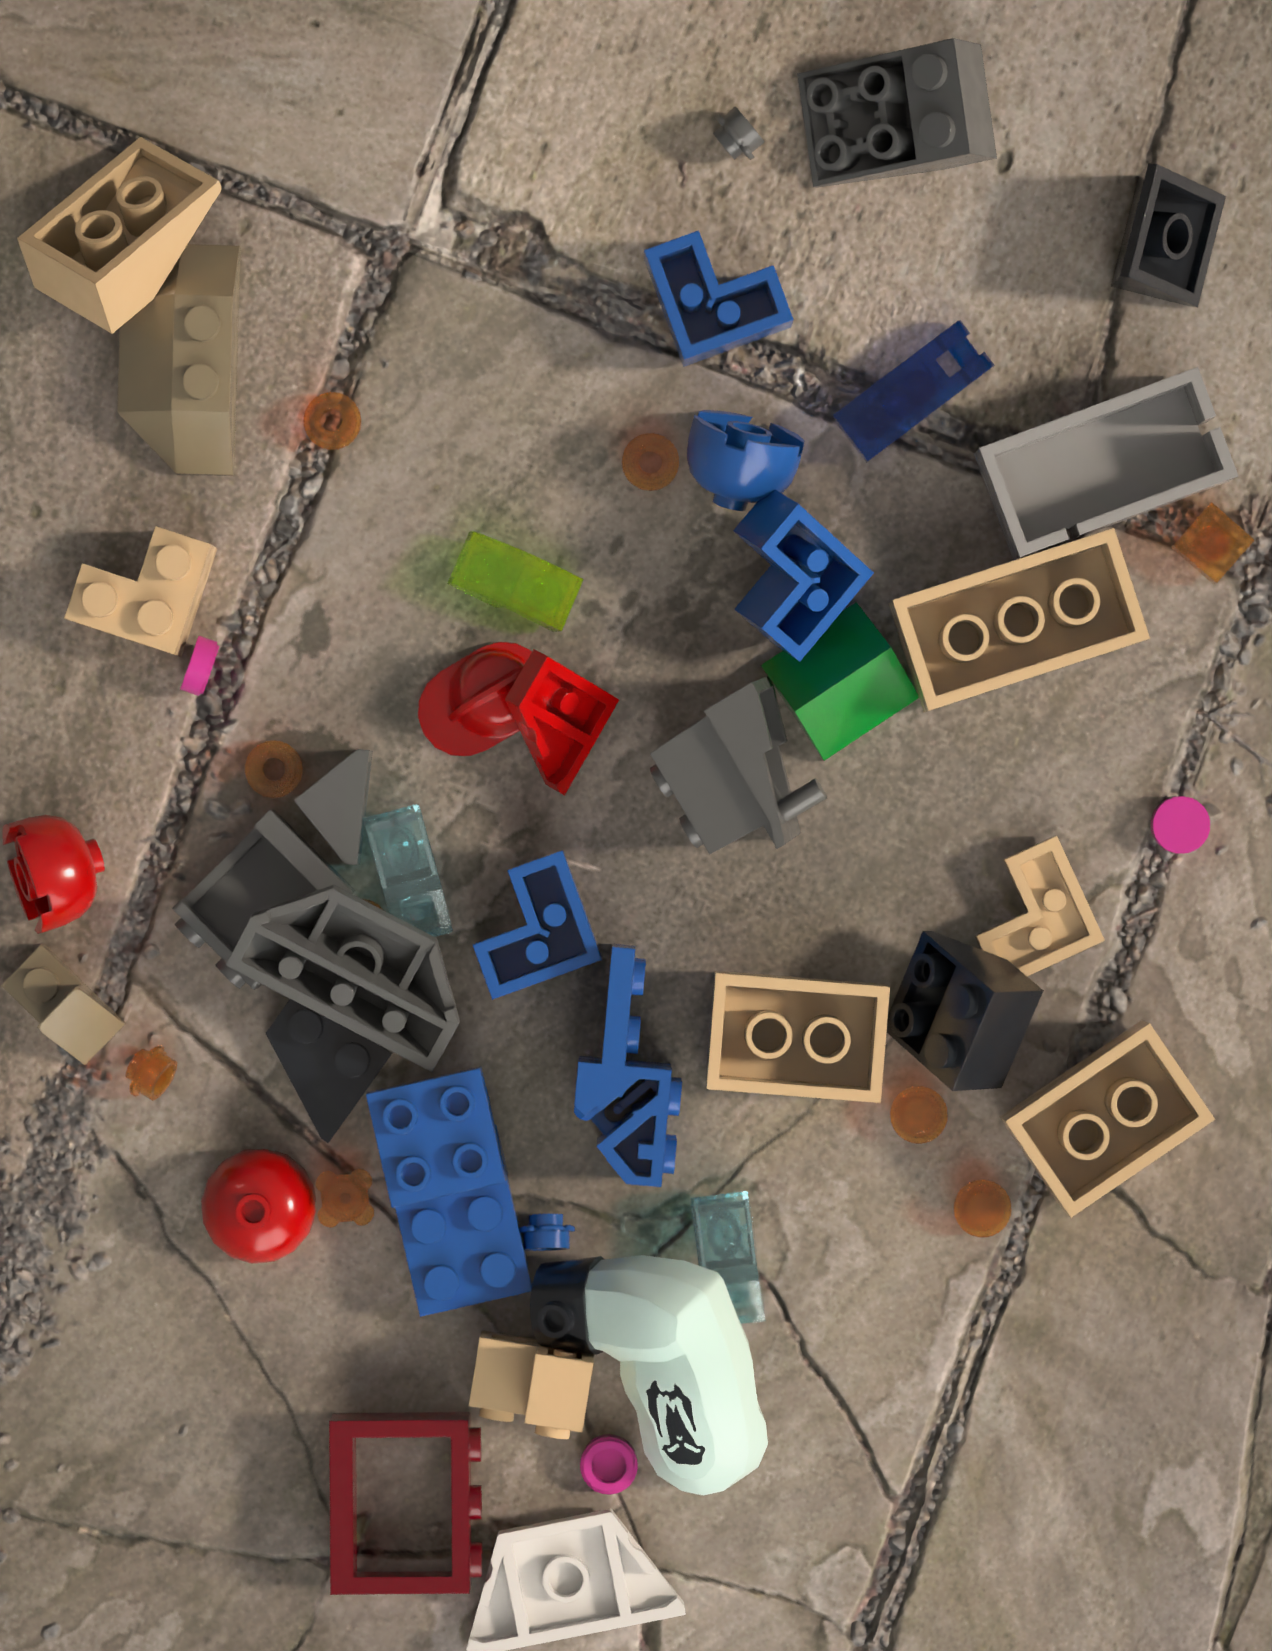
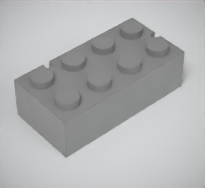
M1198 367L983 446L974 453L1013 561L1064 543L1069 539L1066 532L1067 529L1070 530L1072 538L1076 539L1224 484L1238 477L1221 427L1210 430L1203 436L1200 433L1198 426L1207 423L1216 414Z

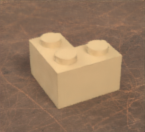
M155 526L138 581L82 563L64 619L182 657L217 548L209 543Z
M481 1331L469 1406L480 1408V1417L496 1421L512 1422L514 1414L526 1415L524 1423L536 1425V1434L556 1439H569L570 1431L583 1432L594 1354L541 1346L536 1339Z

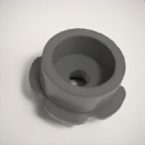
M736 106L723 117L718 113L715 117L721 126L713 134L734 160L742 153L750 160L755 158L752 152L761 146L764 140Z

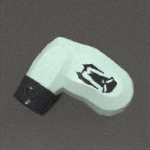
M645 1255L604 1259L602 1256L545 1262L539 1266L533 1279L530 1299V1318L536 1341L545 1347L595 1355L604 1351L620 1361V1377L626 1395L637 1412L644 1453L659 1477L681 1491L708 1495L726 1490L759 1467L768 1445L766 1422L757 1401L753 1359L746 1334L732 1304L725 1282L718 1272L683 1260Z

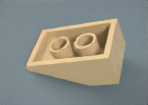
M138 138L17 238L34 288L113 334L154 299L222 190L220 181L144 138Z

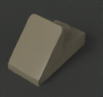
M41 944L1 985L40 1023L37 1026L40 1032L84 1065L126 1024L45 944Z

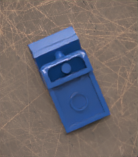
M612 944L602 1057L579 1056L574 1113L581 1120L589 1121L591 1119L602 1132L597 1138L596 1147L602 1152L607 1162L626 1184L661 1187L663 1173L674 1174L677 1139L676 1135L666 1134L668 1115L679 1116L682 1078L671 1077L672 1068L669 1063L626 1060V1053L638 1054L641 1016L630 1015L631 995L643 996L646 959L635 958L634 945ZM644 1079V1082L614 1105V1113L620 1114L649 1088H652L653 1092L642 1101L633 1104L632 1109L618 1121L609 1120L605 1115L606 1106L618 1096L621 1098L625 1091L637 1080Z
M481 1066L368 1092L366 1098L391 1207L396 1210L420 1317L531 1292L532 1281L508 1180L507 1166L498 1128L494 1124L490 1097Z

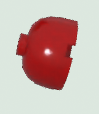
M41 815L28 817L3 826V845L14 842L17 857L7 861L9 872L28 921L39 918L35 927L37 934L64 926L80 918L91 907L96 896V874L105 871L102 853L96 840L90 839L85 841L74 824L57 816Z
M268 1149L243 1150L222 1161L207 1179L201 1198L203 1224L213 1243L228 1256L251 1264L275 1262L294 1252L310 1233L316 1214L315 1188L306 1170L288 1154Z

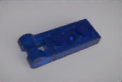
M961 320L954 323L832 416L866 463L995 366L985 352L979 354L967 337L971 333ZM948 351L961 367L950 378L936 361Z

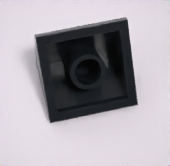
M1148 163L1138 176L1111 287L1185 306L1198 307L1226 196L1163 166Z

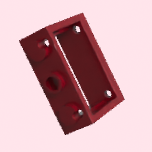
M471 1412L332 1414L329 1420L330 1595L470 1594L472 1577H482L483 1556L482 1542H471V1520H482V1485H471V1462H481L482 1460L481 1427H471ZM451 1437L452 1571L357 1572L356 1438Z

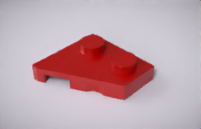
M533 649L507 694L505 701L545 785L565 796L618 704L619 699L545 654Z

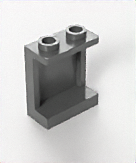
M269 810L254 825L255 828L184 899H181L172 908L181 917L175 923L179 931L198 948L206 942L221 957L215 964L216 967L239 989L245 983L254 990L262 985L226 966L253 913L331 885H336L351 894L356 891L276 810Z

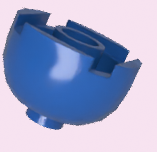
M702 410L699 411L698 416L694 414L688 438L687 461L690 473L698 484L714 493L713 503L730 510L745 511L748 502L757 503L774 490L783 493L788 488L799 467L805 443L803 438L773 423H770L769 430L749 424V421L753 418L750 416L726 411Z

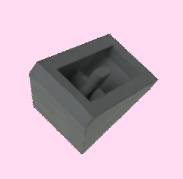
M357 749L294 800L341 860L348 865H360L373 754L371 750Z

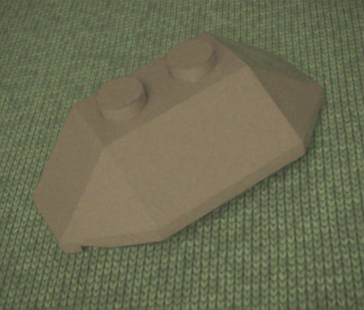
M187 244L154 299L120 327L117 412L176 474L234 476L240 246Z

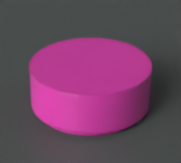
M198 636L180 690L197 696L204 693L218 653L219 645H217V641Z
M1185 796L1171 797L1160 803L1154 810L1151 818V832L1157 844L1164 850L1177 854L1190 853L1200 848L1208 838L1210 818L1204 806L1197 800Z
M612 1434L601 1435L591 1440L584 1448L581 1455L580 1470L584 1481L594 1491L607 1495L617 1494L627 1489L636 1477L638 1469L637 1455L632 1445L624 1438Z

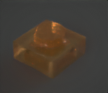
M1211 502L1171 547L1212 584H1217L1255 540Z

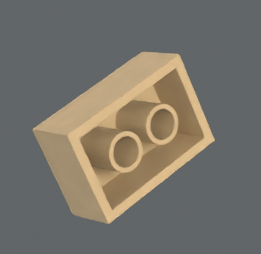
M714 971L706 1089L881 1103L890 986L876 983Z
M1143 1020L1000 1116L1062 1210L1070 1218L1215 1120L1151 1024Z

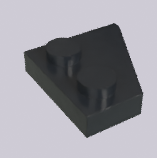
M292 999L287 1002L266 1032L319 1136L327 1143L331 1141L394 1053Z

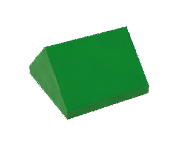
M857 602L839 614L800 662L782 651L761 665L823 761L919 698L892 647Z

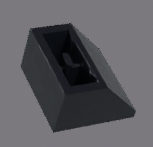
M923 931L888 1013L887 1033L952 1091L1002 1088L1044 990L1007 959L934 931Z

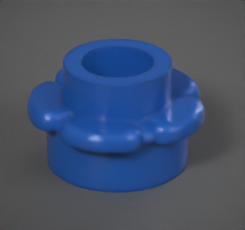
M563 1214L529 1215V1226H521L519 1230L524 1235L525 1251H556L570 1249L569 1232H575V1227L573 1225L563 1226Z

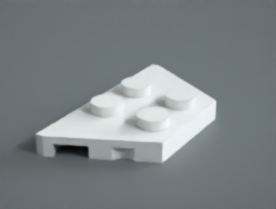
M606 1509L498 1531L466 1651H506L686 1615L683 1600L614 1511Z

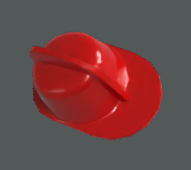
M496 642L477 649L440 671L426 684L419 699L418 719L425 737L435 748L453 756H472L487 751L519 732L520 730L505 698L532 651L517 643Z

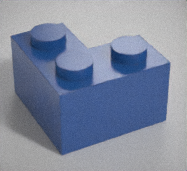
M699 230L644 250V261L683 367L791 328L794 319L774 265L719 285Z
M774 490L766 498L758 501L733 530L771 565L734 610L771 643L800 662L874 572L801 505L777 490Z
M563 850L507 870L527 924L473 944L492 1000L602 960L601 952Z

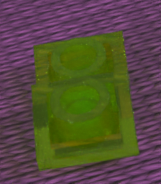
M470 531L447 584L494 608L505 607L552 632H559L563 630L584 579L516 547L475 531Z

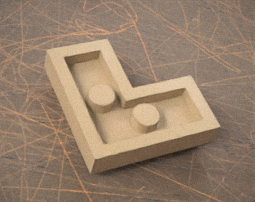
M1053 836L1003 859L1027 912L975 935L981 950L1007 959L1026 976H1029L1105 941L1057 836Z

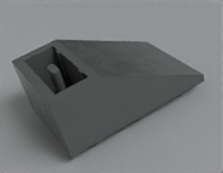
M951 38L797 73L813 187L818 188L939 171L997 159L981 44Z

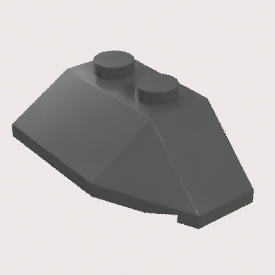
M336 885L325 887L253 913L226 963V966L431 1072L436 1067L460 1022L438 939Z

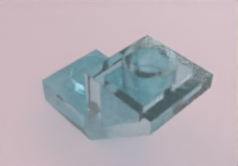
M419 803L363 818L388 913L434 937L453 932Z
M748 1191L691 1198L698 1265L718 1272L723 1278L741 1324L766 1321L765 1305L757 1264L755 1229Z

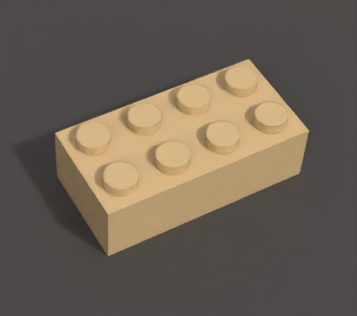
M1114 528L909 594L888 603L924 713L1150 639Z

